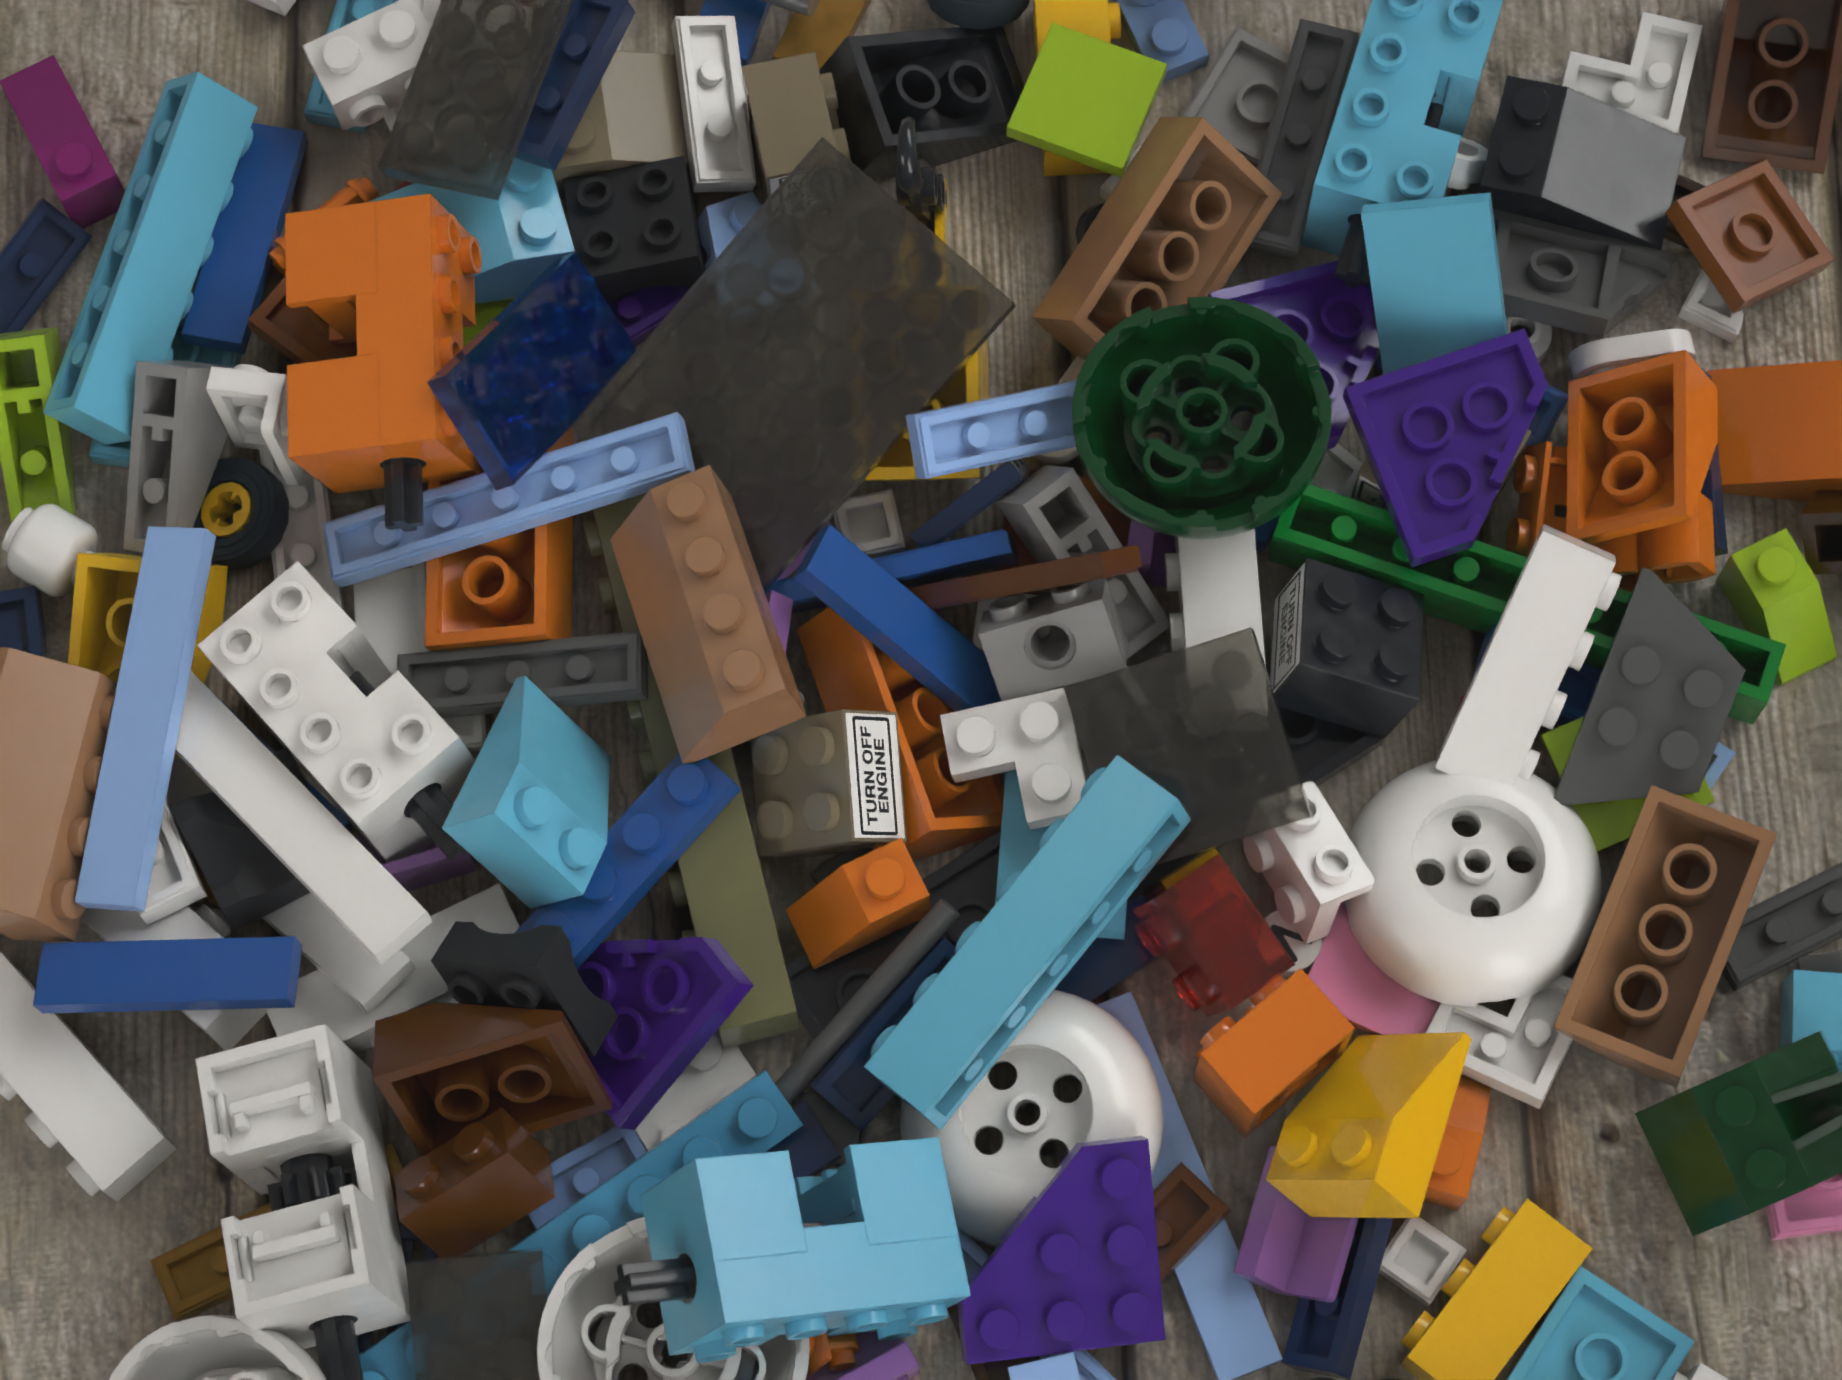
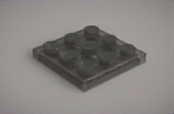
M1250 627L1064 688L1090 774L1092 775L1101 767L1107 768L1116 755H1119L1178 798L1191 818L1188 825L1154 867L1313 817L1253 628Z

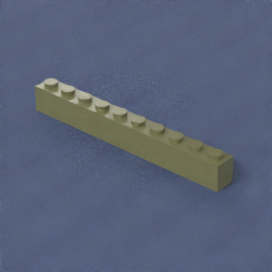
M607 432V433H603V434H599V435H595V436H591V437H587V438H583V439H578V440H576V442H577V443L583 442V441H586V440H589V439H592V438H595V437H599V436H602V435H605V434H608V433H611V432ZM646 493L593 509L595 518L583 521L591 556L594 558L604 555L609 574L597 578L605 614L618 612L622 628L621 633L639 631L610 539ZM649 658L648 699L626 701L633 730L646 727L651 749L639 751V757L647 787L679 754ZM731 748L707 757L741 789ZM740 790L679 857V868L667 871L676 909L689 906L694 929L682 931L683 938L705 937L717 939L754 985L719 1027L724 1048L801 1029L742 790Z

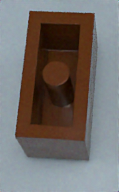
M502 1107L479 1122L467 1125L458 1135L425 1156L415 1158L404 1169L394 1174L399 1221L448 1264L556 1197L549 1151Z

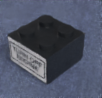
M1307 558L1274 598L1269 703L1386 738L1420 701L1424 594Z

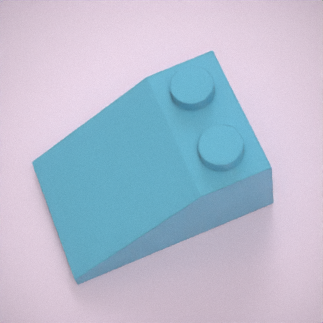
M502 153L484 155L369 201L430 193L450 214H453L457 221L472 236L477 238L481 249V272L474 274L475 304L567 290L575 249L553 173L550 169Z
M525 675L515 679L442 829L530 909L581 896L584 894L607 845L610 755Z

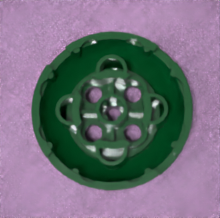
M1187 297V304L1169 306L1156 311H1151L1149 306L1122 320L1090 352L1081 368L1073 393V435L1079 458L1091 482L1113 507L1134 522L1153 531L1181 538L1213 539L1233 536L1257 528L1280 515L1304 493L1314 479L1325 456L1331 432V397L1329 398L1327 386L1320 372V363L1307 343L1292 328L1268 312L1246 303L1219 297ZM1187 391L1180 398L1176 395L1177 393ZM1241 411H1248L1254 414L1249 430L1236 428L1231 422L1232 417ZM1161 432L1170 438L1171 443L1168 446L1160 438L1145 440L1144 438L1150 433ZM1214 460L1221 462L1226 467L1225 470L1219 473L1206 472L1201 468L1205 462Z

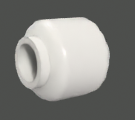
M52 503L44 504L35 510L30 507L25 508L17 515L5 534L2 549L8 553L7 566L13 575L31 586H35L48 596L57 597L65 595L74 588L77 553H96L98 535L90 524L58 505Z

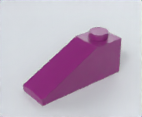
M52 55L0 80V84L69 218L84 229L117 213L125 190L55 56Z

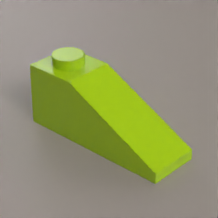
M58 327L0 334V459L11 523L25 508L30 507L35 510L41 505L51 503L76 516L71 427L43 413L63 359Z

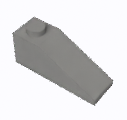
M136 361L123 550L143 553L148 526L193 528L228 436V432L206 390L211 366L232 369L233 367L191 361Z
M1044 465L996 501L1036 563L1123 547L1074 468ZM1139 571L1106 578L1129 645L1127 659L1169 628L1168 617Z

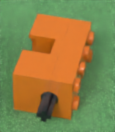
M430 193L286 213V305L290 308L308 306L329 324V341L332 344L357 342V356L287 365L288 458L336 494L384 488L386 529H402L404 532L416 531L418 526H424L423 483L467 478L480 474L479 454H484L486 451V430L481 417L478 416L477 385L464 374L463 328L476 326L474 274L480 273L482 268V255L478 240Z

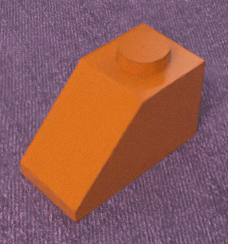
M899 838L841 865L785 911L813 970L922 919L931 910L930 894L902 838Z
M1461 1075L1424 1198V1202L1455 1211L1459 1210L1468 1197L1484 1135L1491 1087L1467 1076Z

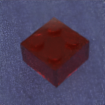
M1219 854L1194 866L1133 909L1140 922L1134 925V928L1142 943L1154 957L1157 958L1164 954L1178 975L1172 979V984L1181 999L1193 1012L1201 1008L1207 1017L1232 1010L1295 965L1290 955Z

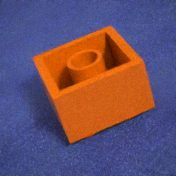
M1301 968L1287 980L1280 973L1275 974L1250 997L1249 1000L1253 1004L1246 1010L1244 1017L1237 1023L1230 1016L1223 1018L1200 1040L1203 1047L1196 1054L1199 1060L1193 1080L1244 1138L1248 1137L1335 1062L1345 1051L1355 1029Z

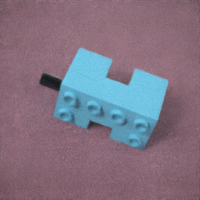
M1503 0L1371 1L1313 185L1302 240V246L1340 256L1334 277L1344 280L1345 286L1357 289L1358 285L1368 288L1371 285L1361 218L1363 205L1445 197L1461 137L1463 138Z
M939 1137L848 1145L844 1148L846 1163L837 1169L824 1170L821 1172L822 1176L820 1177L804 1176L794 1179L788 1150L694 1159L641 1194L652 1261L619 1264L616 1267L618 1280L614 1282L615 1294L622 1297L623 1306L660 1302L669 1355L695 1353L697 1363L714 1362L737 1355V1347L762 1345L783 1334H786L787 1340L815 1337L826 1332L827 1336L831 1337L876 1331L878 1341H892L913 1336L918 1333L917 1326L947 1319L948 1307L971 1296Z

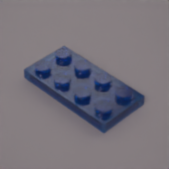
M575 251L558 258L427 383L494 488L499 490L514 485L640 355L603 297L595 280L589 274Z

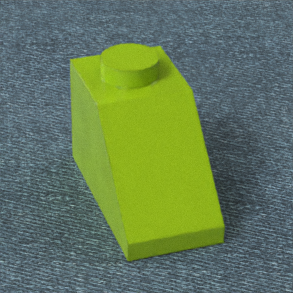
M1787 528L1730 555L1716 580L1746 631L1786 644L1775 678L1779 687L1837 658L1819 582Z

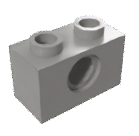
M1106 578L1052 587L1050 589L1051 592L1026 599L1024 594L1005 596L993 602L989 606V610L983 611L978 636L1001 701L1046 692L1126 669L1129 645ZM1046 625H1054L1063 629L1068 638L1059 643H1049L1042 640L1037 635L1036 630Z

